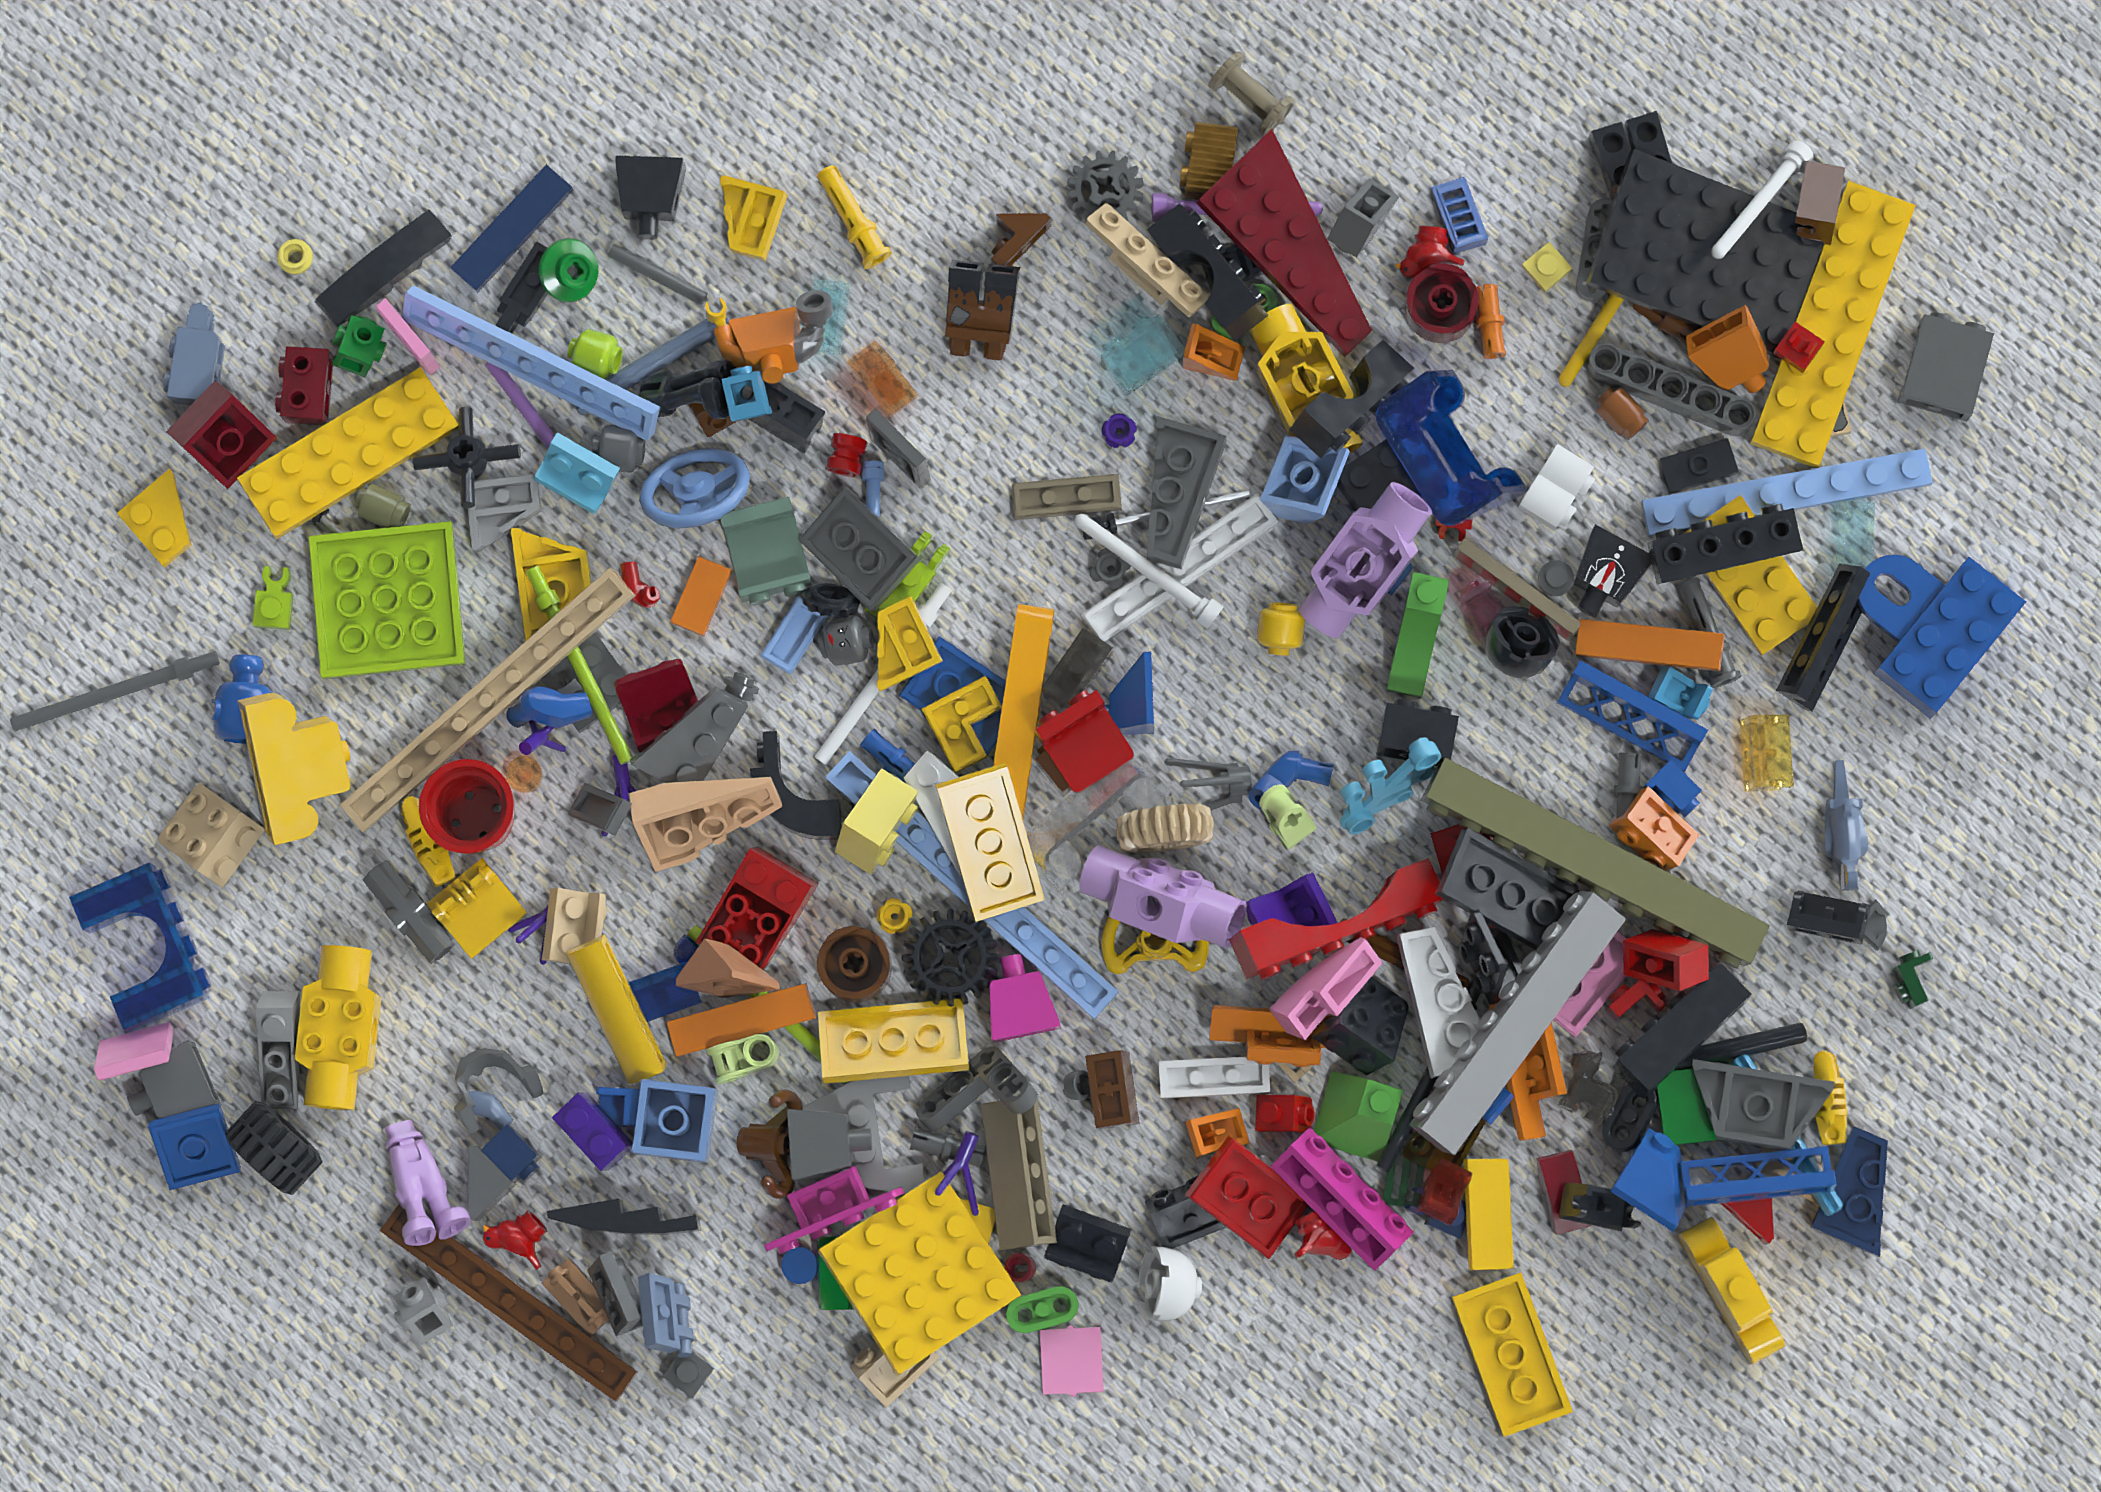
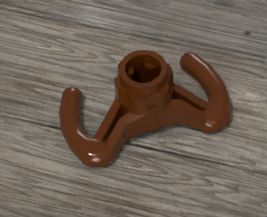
M788 1089L777 1091L768 1100L772 1108H778L786 1103V1107L766 1124H750L749 1127H742L737 1136L739 1155L746 1156L747 1160L761 1161L778 1182L776 1184L773 1178L768 1175L760 1180V1184L766 1194L775 1199L787 1197L788 1194L793 1192L795 1185L786 1155L790 1154L787 1110H802V1101L795 1092Z

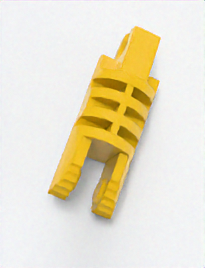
M412 795L411 797L407 796L406 799L404 798V802H402L403 806H401V816L404 817L403 820L407 827L404 831L418 863L433 885L438 887L455 879L449 850L436 844L426 833L419 815L420 799Z
M1821 1050V1052L1818 1051L1815 1057H1813V1063L1815 1064L1813 1066L1814 1079L1833 1081L1835 1085L1834 1090L1816 1113L1815 1118L1823 1145L1846 1143L1848 1115L1844 1078H1840L1839 1065H1837L1838 1061L1835 1054L1828 1053L1827 1050Z

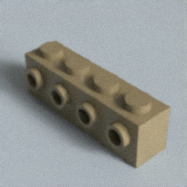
M1038 1098L1028 1111L1021 1114H1013L1001 1101L981 1104L982 1126L985 1134L987 1163L989 1165L992 1187L991 1196L994 1202L997 1224L996 1233L1000 1250L1021 1249L1057 1243Z

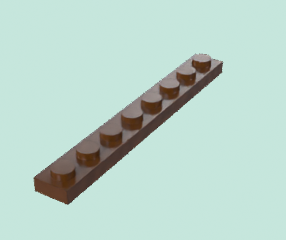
M398 1204L379 1230L613 1401L617 1402L637 1375V1370L453 1237L439 1239L436 1231L434 1240L426 1245L413 1246L406 1244L402 1235V1228L408 1222L406 1210Z

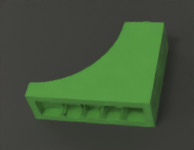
M1413 572L1386 691L1422 699L1449 583L1448 579Z

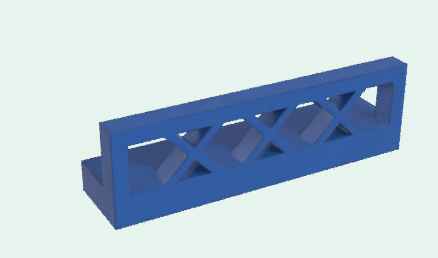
M1581 660L1557 701L1559 705L1668 763L1672 760L1683 772L1686 771L1696 750L1708 732V729ZM1576 682L1590 688L1594 703L1579 706L1567 699ZM1597 693L1608 699L1599 701ZM1612 702L1621 705L1626 720L1616 723L1605 720L1601 705ZM1596 707L1598 715L1590 712L1587 709ZM1629 710L1638 714L1639 716L1631 718ZM1645 719L1654 723L1658 737L1646 741L1638 738L1633 723ZM1628 724L1630 733L1620 728V726ZM1661 728L1671 732V734L1663 736ZM1680 737L1691 743L1682 761L1668 754L1665 740ZM1660 742L1662 750L1651 744Z
M1828 1146L1680 1162L1685 1207L1833 1192L1836 1187L1835 1171H1831ZM1821 1156L1822 1172L1802 1173L1797 1169L1805 1158ZM1790 1159H1798L1794 1165L1787 1161ZM1771 1161H1778L1789 1169L1786 1175L1774 1177L1764 1176L1761 1170ZM1752 1163H1761L1757 1169L1750 1165ZM1733 1165H1742L1752 1173L1750 1178L1745 1180L1729 1181L1724 1177V1174ZM1725 1166L1720 1173L1713 1169L1714 1167ZM1705 1169L1715 1179L1712 1183L1691 1185L1689 1170Z

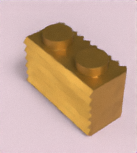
M1195 122L1194 132L1187 131L1184 152L1191 153L1189 166L1182 165L1179 184L1180 187H1186L1185 198L1199 200L1233 167L1238 127Z

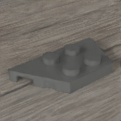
M1693 1059L1692 1069L1716 1139L1781 1150H1790L1832 1093L1835 1085L1833 1081Z

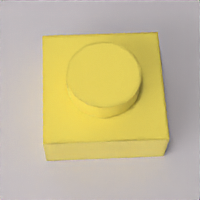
M1550 242L1544 245L1521 266L1544 293L1573 269Z

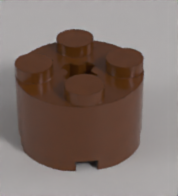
M848 926L834 931L826 938L818 954L817 971L821 981L832 995L842 1001L861 1003L875 998L885 989L892 973V960L885 943L878 935L865 928ZM853 956L858 961L864 960V963L860 965V971L854 973L851 969H845V967L850 965L849 958Z

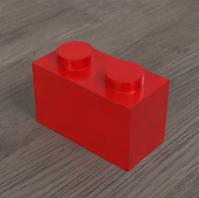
M1654 929L1648 930L1623 940L1624 975L1682 991L1709 979L1708 945Z

